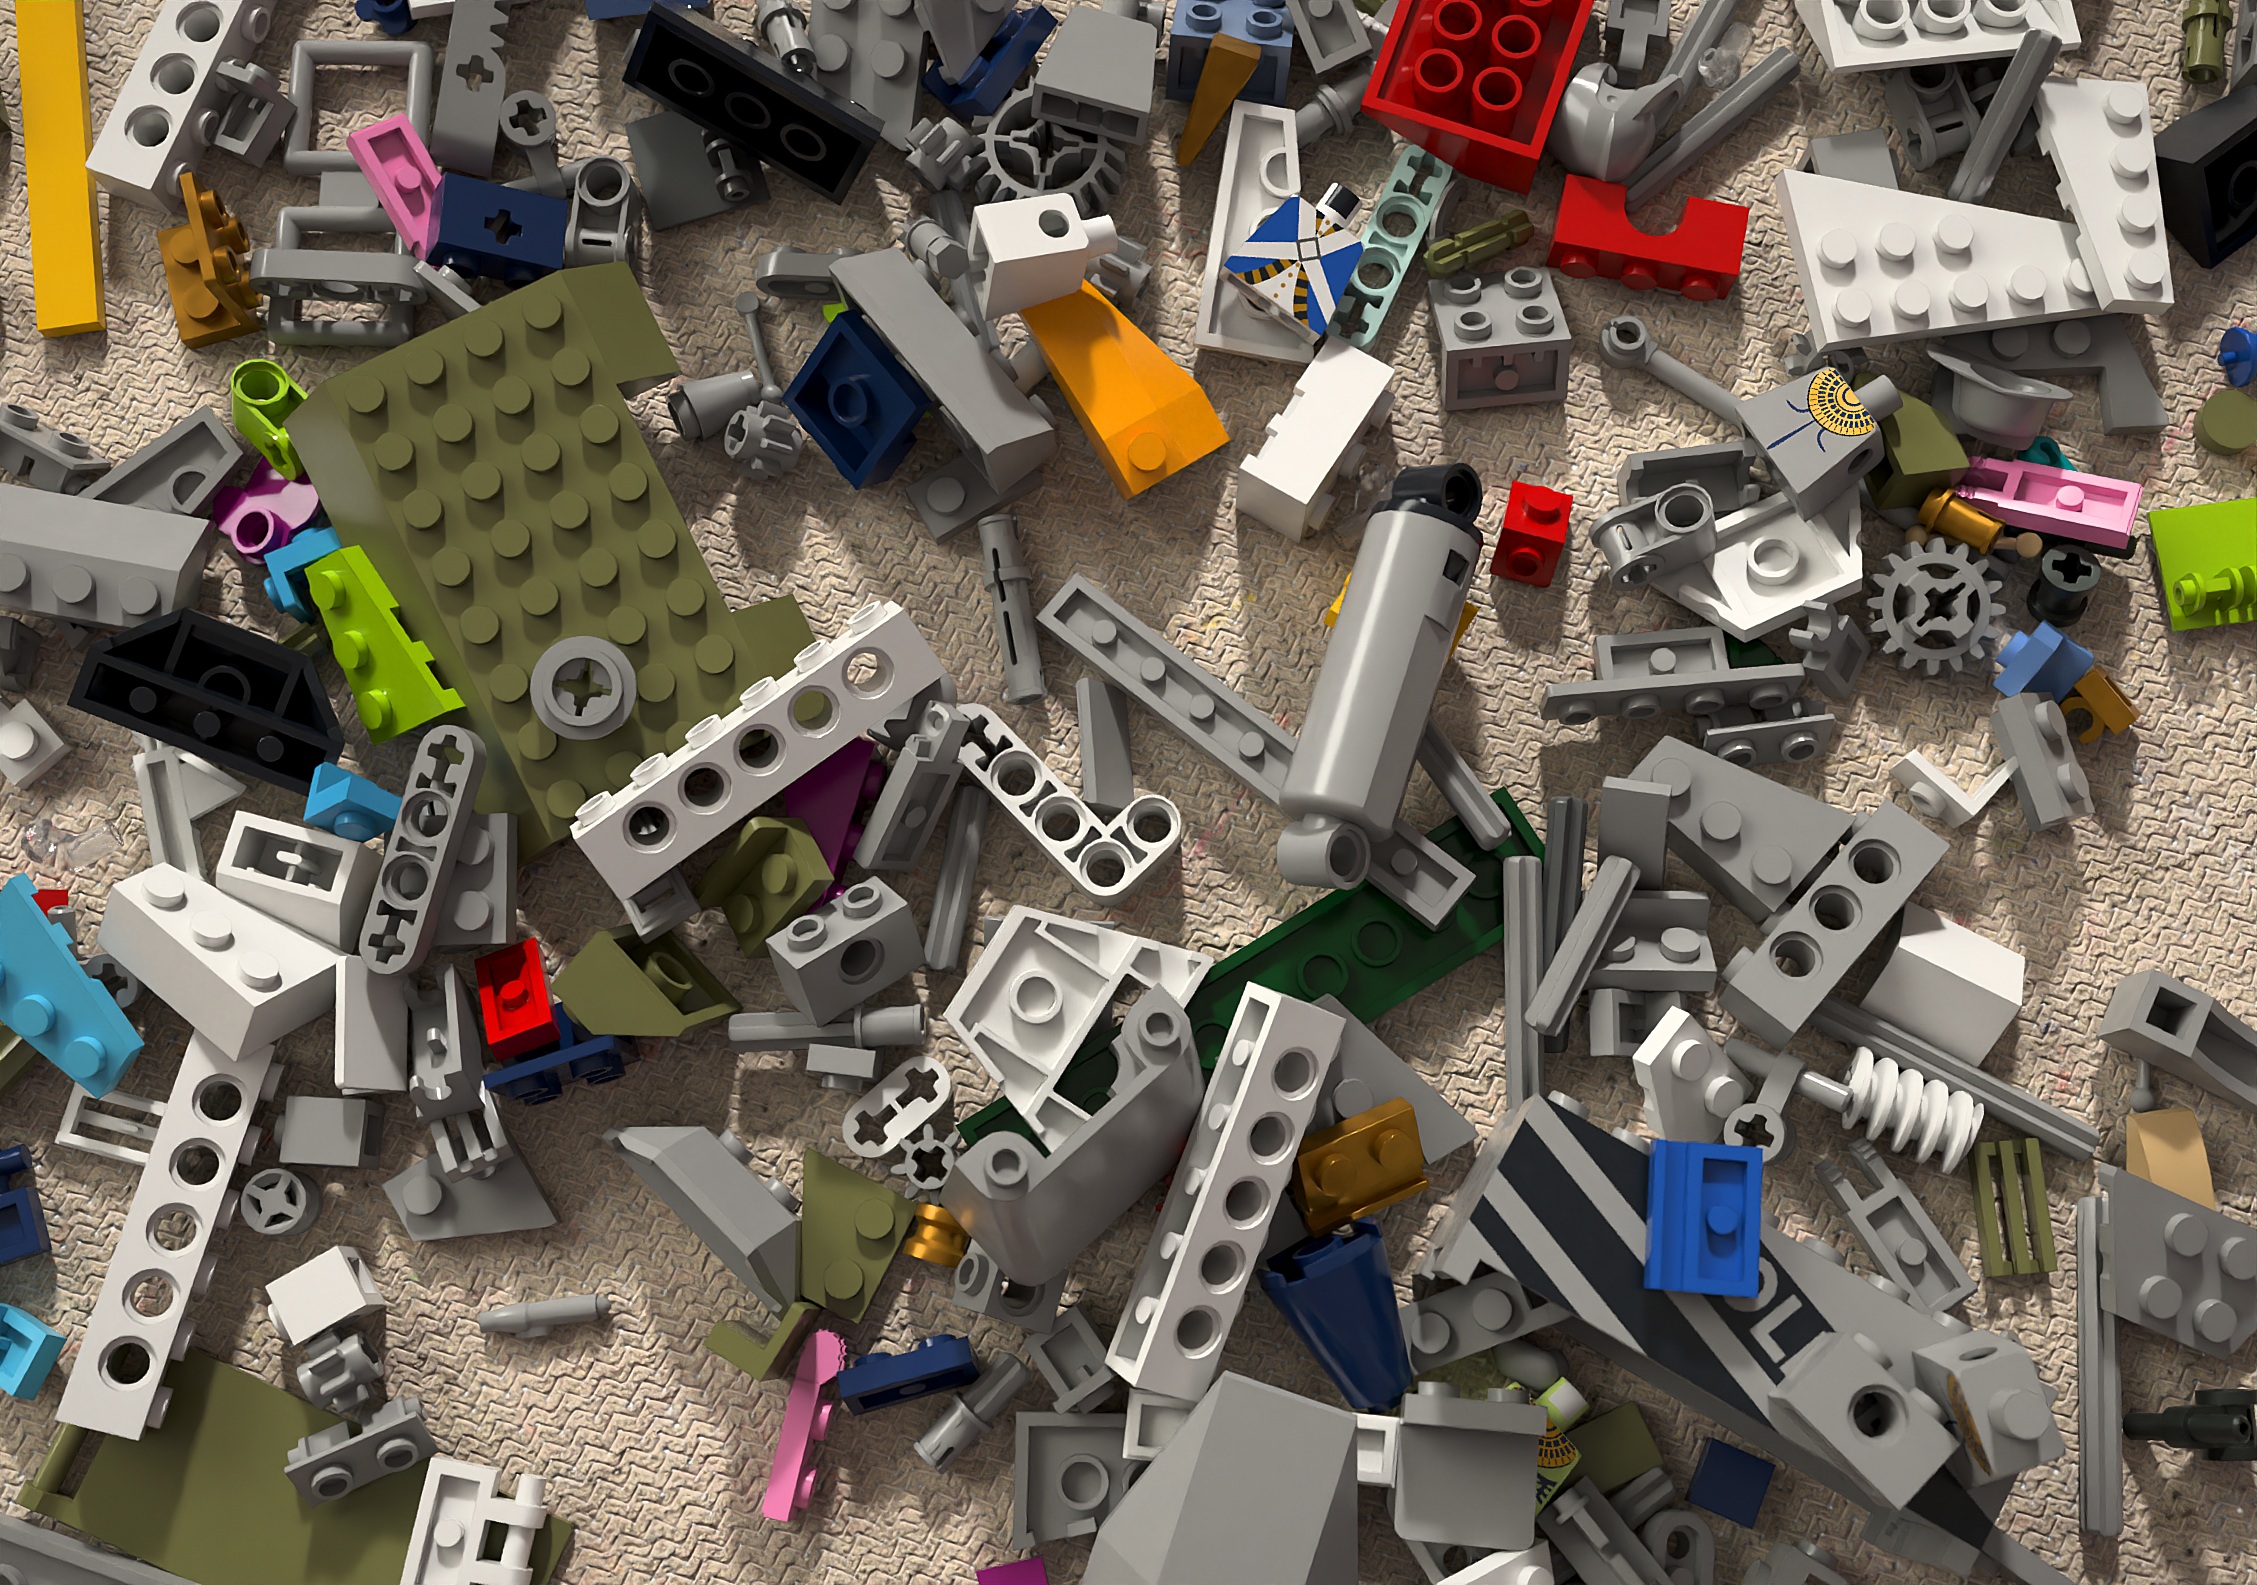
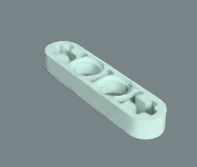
M1415 144L1406 148L1400 156L1360 239L1365 245L1364 250L1327 328L1322 333L1323 343L1326 342L1330 335H1333L1367 354L1375 344L1425 238V233L1430 227L1434 207L1441 193L1449 184L1452 166ZM1423 164H1427L1433 167L1432 176L1425 180L1419 194V199L1409 194L1412 189L1415 171H1419ZM1403 212L1413 218L1416 223V230L1407 237H1394L1387 233L1382 221L1390 213ZM1366 264H1382L1391 273L1392 281L1382 289H1371L1361 283L1358 278V271ZM1357 301L1365 306L1359 326L1360 332H1354L1350 339L1340 336V324H1346L1349 321Z

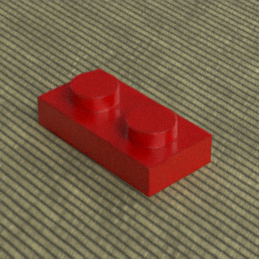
M536 937L474 960L488 1045L498 1062L533 1051L540 1046L561 1039L553 994L549 988L551 984L545 954Z

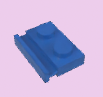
M1664 1139L1650 1141L1644 1289L1758 1298L1763 1148L1699 1142H1677Z

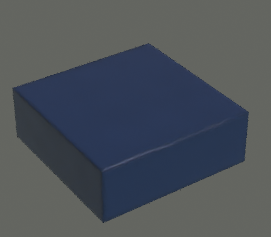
M1707 1437L1684 1500L1744 1527L1753 1529L1776 1465L1717 1439Z

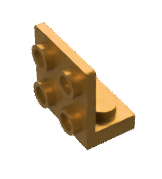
M193 172L179 175L190 223L156 233L181 341L190 350L261 331L256 308L263 306V297L261 293L256 292L249 286L250 270L247 271L243 253L250 252V242L242 221L238 216L230 217L226 212L219 193L215 189L208 191Z

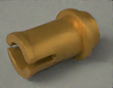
M1935 487L1926 498L1917 516V521L1926 525L1925 532L1932 535L1935 531H1938L1960 543L1969 545V548L1986 557L2000 538L2007 521L2002 518L1998 519L1957 498V490L1951 487L1946 492Z

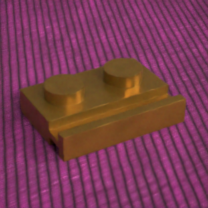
M1400 1096L1301 1139L1292 1163V1180L1297 1202L1303 1208L1305 1217L1301 1219L1303 1228L1315 1239L1430 1188L1429 1181L1423 1175L1421 1164L1425 1163L1414 1106Z

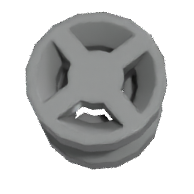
M281 1168L266 1169L253 1176L246 1184L241 1196V1213L246 1223L255 1231L267 1235L285 1237L300 1235L312 1228L319 1219L323 1208V1194L314 1179L307 1174ZM288 1191H292L291 1196L293 1198V1204H295V1206L290 1203V1199L287 1194Z

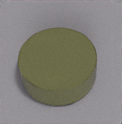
M2224 390L2214 394L2199 407L2195 414L2193 427L2198 441L2210 452L2222 456L2236 455L2246 450L2257 441V401L2250 395L2237 390Z

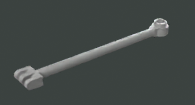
M1621 315L1608 321L1598 341L1599 355L1607 365L1622 370L1635 368L1640 372L1644 369L1740 428L1734 407L1743 402V400L1658 349L1659 344L1650 339L1649 329L1637 317ZM1619 330L1629 331L1635 335L1637 342L1634 344H1624L1619 341L1616 332ZM1863 477L1859 480L1860 503L1906 531L1913 525H1923L1926 527V525L1917 521L1920 509L1916 506L1877 511ZM1946 545V553H1948L1954 546ZM1969 548L1966 561L1972 564L1986 558L1990 564L1982 576L1990 581H2001L2003 584L2010 575L2011 569L1999 559L2010 564H2016L2021 556L2016 550L1992 549L1986 557H1983L1979 552ZM1999 590L1990 594L1991 603L1995 599Z

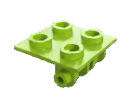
M2257 497L2149 511L2146 513L2173 632L2257 621Z

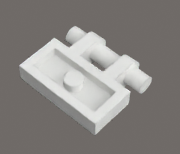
M442 1456L431 1457L400 1585H476V1583L483 1585H530L533 1568L527 1566L535 1530L541 1529L544 1526L548 1506L543 1505L542 1501L548 1478L522 1473L516 1498L507 1499L497 1496L503 1469ZM491 1521L509 1524L501 1561L482 1558Z

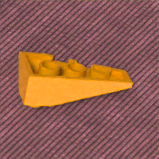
M1083 279L1082 287L1074 293L1017 311L1123 501L1132 498L1231 440L1202 387L1087 280Z

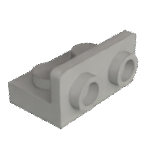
M1589 890L1581 891L1580 906ZM1634 890L1583 990L1612 988L1643 991H1714L1718 971L1707 934L1711 907L1709 894L1705 891Z

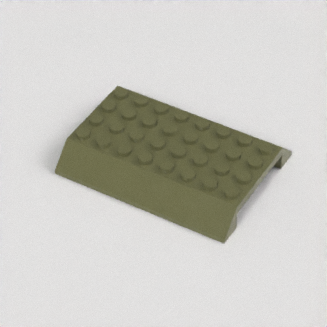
M626 260L558 270L323 381L282 422L343 547L360 545L400 606L399 624L412 643L423 640L434 657V662L429 666L432 674L443 690L454 688L466 705L431 722L433 728L441 725L458 726L477 734L484 742L487 761L473 810L475 814L510 813L518 815L517 870L565 847L563 841L573 836L570 826L579 820L575 813L587 801L605 791L614 796L633 782L630 775L640 764L658 753H663L668 758L689 743L685 736L694 726L712 715L717 714L721 720L743 705L739 698L747 689L766 677L772 676L775 682L797 667L793 661L794 658L805 648L817 642L793 594L730 612L624 398L626 401L683 374ZM576 636H592L606 640L624 653L636 672L638 700L635 702L626 724L618 727L604 739L575 741L563 737L549 729L534 709L530 693L531 677L534 668L541 656L550 647L564 639ZM590 661L588 671H584L581 681H570L569 684L558 683V687L565 688L568 692L577 696V707L580 708L579 716H582L583 707H587L590 697L601 698V695L611 696V691H606L602 686L593 682V672L590 670L592 662ZM808 691L802 694L794 704L793 713L795 719L809 721L817 717L824 706L822 692ZM755 729L745 734L739 745V754L771 739L770 732L763 729ZM456 746L455 748L444 747L450 763L461 765L464 760V752L457 750ZM710 768L696 769L688 775L686 780Z

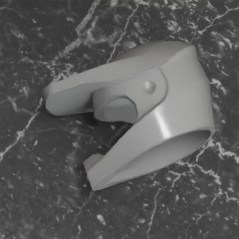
M1595 61L1583 67L1570 83L1555 113L1548 136V152L1574 175L1599 179L1603 182H1623L1639 169L1647 158L1655 139L1665 129L1677 111L1683 98L1684 85L1682 78L1676 74H1670L1661 81L1641 87L1638 90H1622L1612 87L1617 83L1618 74L1610 64Z

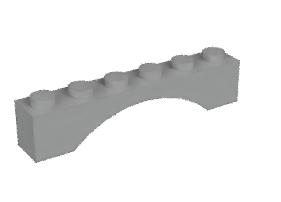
M2153 968L2119 979L2096 1035L2097 1038L2257 1115L2256 1031L2232 1015L2214 997Z

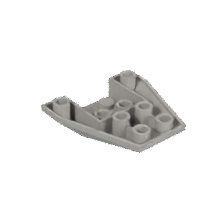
M1225 1370L1102 1523L1081 1585H1359L1357 1415Z

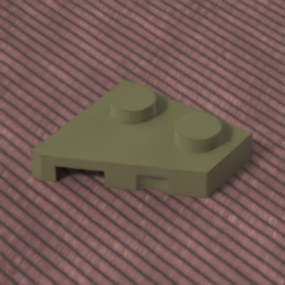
M808 1147L803 1163L800 1295L861 1325L916 1219L914 1214L918 1203L908 1200L899 1193Z

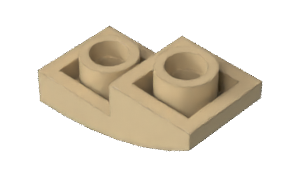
M2178 1107L2126 1115V1171L2216 1211L2208 1158L2194 1111L2187 1107Z

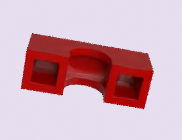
M1572 174L1566 175L1557 201L1546 267L1560 269L1566 276L1577 279L1599 276L1620 280L1624 286L1635 290H1650L1657 287L1679 291L1685 298L1694 301L1707 302L1715 299H1726L1739 275L1749 207L1689 196L1676 222L1675 231L1663 236H1650L1636 230L1626 217L1624 205L1628 185L1610 181L1603 182L1599 179Z

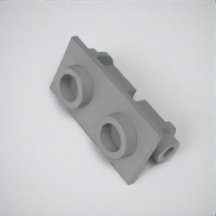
M3 402L1 404L0 467L17 476H23L26 474L30 460L33 459L35 462L27 482L44 491L76 496L91 485V482L86 479L90 469L110 468L111 462L89 451L91 444L84 438L62 430L53 431L38 423L40 416L29 408L10 402Z
M1807 695L1791 698L1785 704L1778 707L1759 709L1763 722H1754L1749 704L1723 707L1718 711L1693 717L1696 741H1704L1702 750L1745 769L1750 766L1778 762L1802 763L1812 758L1824 757L1835 721L1834 714H1825L1821 700L1811 701Z
M402 1394L393 1401L360 1414L363 1434L353 1437L352 1429L348 1422L344 1421L312 1436H305L298 1440V1447L288 1451L290 1465L284 1467L285 1474L311 1508L326 1501L339 1499L353 1489L392 1472L405 1470L417 1461L440 1452L439 1445L423 1423L428 1420L424 1404L418 1395L407 1400Z
M1587 1475L1535 1518L1538 1525L1586 1585H1675Z

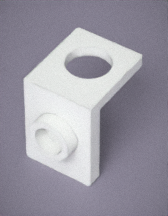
M1915 749L1897 761L1888 772L1909 790L1907 795L1918 809L1931 817H1941L1954 829L1978 813L2019 767L2017 757L2013 756L1996 767L1971 796L1967 795Z

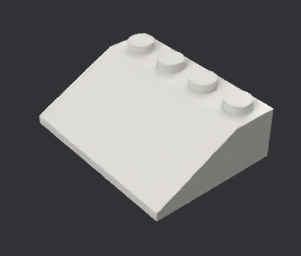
M1794 0L1799 15L1832 74L2014 56L2026 31L2031 27L2048 30L2062 39V46L2059 51L2077 50L2082 42L2071 0Z

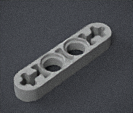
M441 725L428 732L419 745L360 935L359 951L361 958L368 968L377 973L393 975L412 973L423 964L428 955L486 767L487 752L485 744L477 734L454 725ZM456 746L457 750L464 752V760L461 765H450V763L441 759L444 747L455 748ZM432 780L456 786L454 795L446 791L430 788ZM438 800L446 808L448 815L447 824L441 833L428 837L420 828L419 816L423 807L432 801ZM418 863L427 873L428 885L423 895L418 899L410 901L401 892L399 886L400 877L409 865ZM392 908L417 912L415 921L406 920L400 916H391ZM386 935H397V939L405 943V950L402 955H391V951L383 947Z

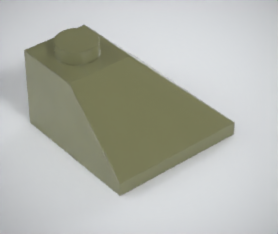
M633 923L597 931L549 986L563 1002L562 1006L566 1015L575 1024L588 1029L594 1035L679 1037L730 1019L731 1016L739 1014L744 1008L671 929L645 944L639 937Z

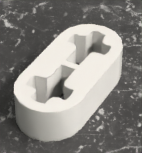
M927 1056L912 1057L899 1065L856 1102L845 1115L842 1131L847 1146L857 1155L871 1160L884 1159L901 1147L899 1143L901 1138L909 1140L925 1124H928L943 1111L950 1102L953 1093V1082L948 1070L939 1061ZM918 1070L926 1077L935 1071L939 1076V1079L933 1085L934 1090L938 1094L937 1097L929 1103L924 1098L918 1097L903 1109L898 1102L911 1092L913 1088L912 1083L908 1079L910 1075ZM893 1107L898 1114L883 1128L888 1139L880 1146L871 1140L861 1145L857 1138L864 1130L859 1122L861 1117L868 1113L873 1118L878 1119Z

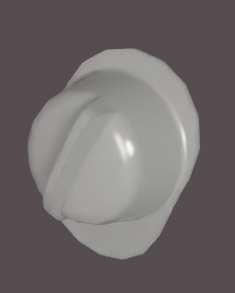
M1936 343L1926 345L1925 351L1931 358L1954 371L1952 409L1958 423L1970 436L1983 442L2019 451L2029 449L2035 442L2038 432L2054 402L2073 400V393L2064 388L2019 376L1968 352Z

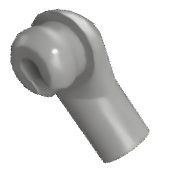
M1522 1336L1491 1348L1498 1370L1504 1376L1534 1391H1546L1561 1377L1566 1379L1568 1376V1361L1565 1355L1556 1348L1544 1350L1524 1341Z

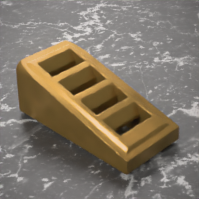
M1221 32L1213 35L1175 158L1178 159L1177 164L1189 167L1192 161L1197 158L1233 104L1234 99L1237 98L1255 71L1261 54V47L1259 45Z

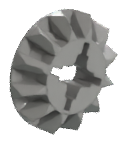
M576 636L554 644L538 660L531 677V700L539 718L553 732L575 741L604 739L618 727L626 724L628 716L638 700L636 672L628 658L616 646L597 637ZM590 661L592 662L590 670L593 672V682L602 686L606 691H611V696L601 695V698L590 697L587 707H583L582 716H579L580 708L577 707V696L568 692L565 688L558 687V683L569 684L570 681H581L584 671H588Z

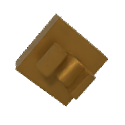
M2098 665L2073 685L2080 694L2070 696L2059 706L2063 716L2068 715L2075 708L2087 709L2092 714V727L2085 730L2078 737L2082 744L2096 740L2103 733L2106 725L2116 736L2138 720L2141 715L2140 711L2101 665Z

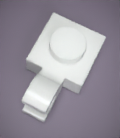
M0 691V770L14 786L25 790L74 748L34 702L24 698L15 707H12Z

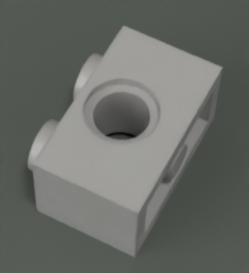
M873 876L863 883L850 887L843 895L809 915L797 918L788 927L765 940L786 998L817 1028H820L927 963L909 904L877 876Z
M1827 1332L1775 1387L1768 1397L1877 1505L1900 1511L1961 1444L1943 1427L1949 1421V1417L1935 1401L1915 1387L1908 1393L1887 1372L1893 1363L1874 1342L1861 1333H1857L1852 1338L1848 1333ZM1870 1393L1880 1404L1882 1418L1878 1428L1873 1433L1865 1436L1855 1425L1853 1410L1858 1399Z

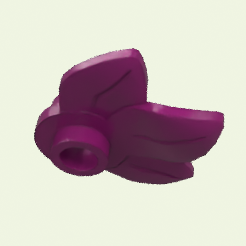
M263 455L244 489L236 486H224L213 500V517L218 529L231 536L232 543L243 560L257 567H268L263 555L291 544L294 534L313 521L322 503L307 472H304L296 480H287L271 466Z

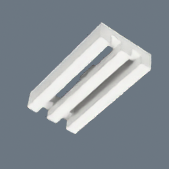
M75 1081L55 1143L145 1167L150 1153L77 1135L75 1133L78 1124L82 1122L151 1141L155 1140L159 1128L84 1109L87 1098L95 1097ZM113 1090L98 1099L160 1116L164 1115L167 1103L118 1090ZM188 1154L182 1160L180 1167L181 1176L185 1177L190 1167V1164L186 1163Z

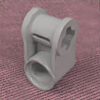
M1956 62L1900 67L1895 70L1886 83L1884 91L1885 101L1890 108L1902 137L1906 157L1915 170L1921 172L1934 166L1936 160L1956 153L1966 154L1982 120L1978 110L1971 103L1958 72ZM1911 75L1925 80L1929 88L1916 84Z
M609 155L594 156L586 160L578 170L571 221L568 224L565 235L564 259L566 269L626 260L633 275L635 274L638 258V230L642 209V196L625 164L616 157ZM611 185L622 186L620 192L615 197L609 200L597 199L599 193L604 188Z
M1686 483L1671 486L1661 493L1627 507L1610 510L1593 522L1588 533L1594 547L1603 551L1611 567L1608 578L1614 589L1619 591H1632L1642 588L1656 578L1690 564L1703 561L1714 551L1718 539L1711 496L1705 489L1695 484ZM1681 522H1697L1690 527H1676ZM1618 527H1622V531L1620 533H1618L1617 531ZM1635 565L1636 570L1632 571L1631 567Z

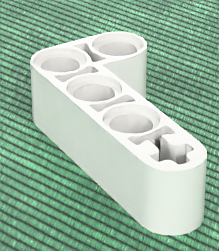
M976 703L963 704L956 708L965 718L971 721L968 729L975 734L984 732L987 745L996 756L989 765L986 754L973 742L965 745L963 739L958 757L965 764L962 771L978 787L984 789L990 795L991 801L1094 904L1112 906L1127 899L1173 855L1179 846L1181 837L1180 813L1174 803L1164 796L1151 794L1139 797L1127 806L1110 824L1105 826L992 710ZM1025 770L1035 777L1034 786L1024 795H1008L1001 789L1003 778L1011 771ZM1067 814L1077 819L1080 826L1074 837L1060 842L1052 840L1045 834L1046 823L1055 815ZM1150 815L1159 816L1167 821L1170 826V832L1160 842H1145L1134 831L1135 825L1140 819ZM1101 859H1112L1120 863L1125 871L1119 883L1111 887H1101L1090 880L1088 877L1089 869L1095 862Z

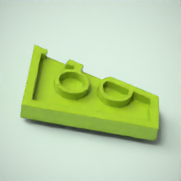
M360 545L338 549L304 569L310 584L312 599L320 609L333 642L334 655L344 670L356 701L359 719L366 727L373 746L396 740L466 706L454 688L443 690L432 674L429 666H431L435 659L423 640L412 643L399 624L400 606Z

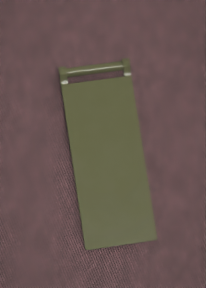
M128 1343L121 1346L115 1352L111 1367L116 1377L131 1347L135 1346L145 1350L142 1346L136 1343ZM189 1346L183 1362L171 1359L162 1386L173 1388L174 1390L160 1429L148 1426L144 1438L140 1440L107 1433L74 1499H71L62 1493L60 1488L90 1429L63 1422L34 1480H26L16 1498V1502L22 1507L62 1521L174 1575L202 1585H400L431 1457L417 1461L405 1470L392 1472L353 1489L339 1499L326 1501L311 1508L285 1474L284 1467L290 1465L288 1451L298 1447L299 1439L305 1436H312L344 1421H347L350 1425L353 1437L363 1434L362 1426L328 1409L320 1410L310 1401ZM148 1353L132 1383L141 1380L148 1372L150 1366ZM498 1489V1497L516 1498V1496ZM548 1511L543 1528L535 1530L527 1566L533 1568L530 1585H549L574 1532L572 1522ZM491 1521L482 1558L501 1561L509 1524Z

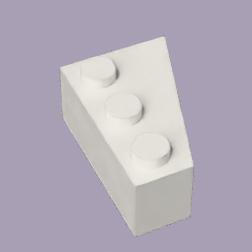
M1330 335L1295 385L1293 390L1295 395L1282 416L1276 413L1267 426L1266 433L1270 436L1258 456L1254 457L1248 454L1240 465L1235 508L1299 544L1309 527L1319 531L1329 517L1337 498L1330 495L1331 490L1340 475L1348 480L1354 475L1367 450V446L1360 443L1370 425L1379 429L1383 426L1397 401L1398 396L1390 392L1396 370Z

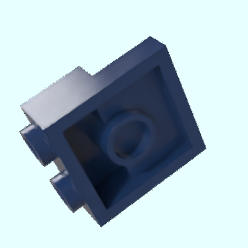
M855 309L837 314L781 398L798 419L801 427L813 437L836 465L838 472L851 483L856 491L890 479L918 439L912 433V430L933 403Z

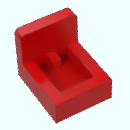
M1513 480L1506 501L1499 538L1490 564V573L1542 588L1549 587L1565 544L1573 496L1556 492L1548 487L1533 486Z

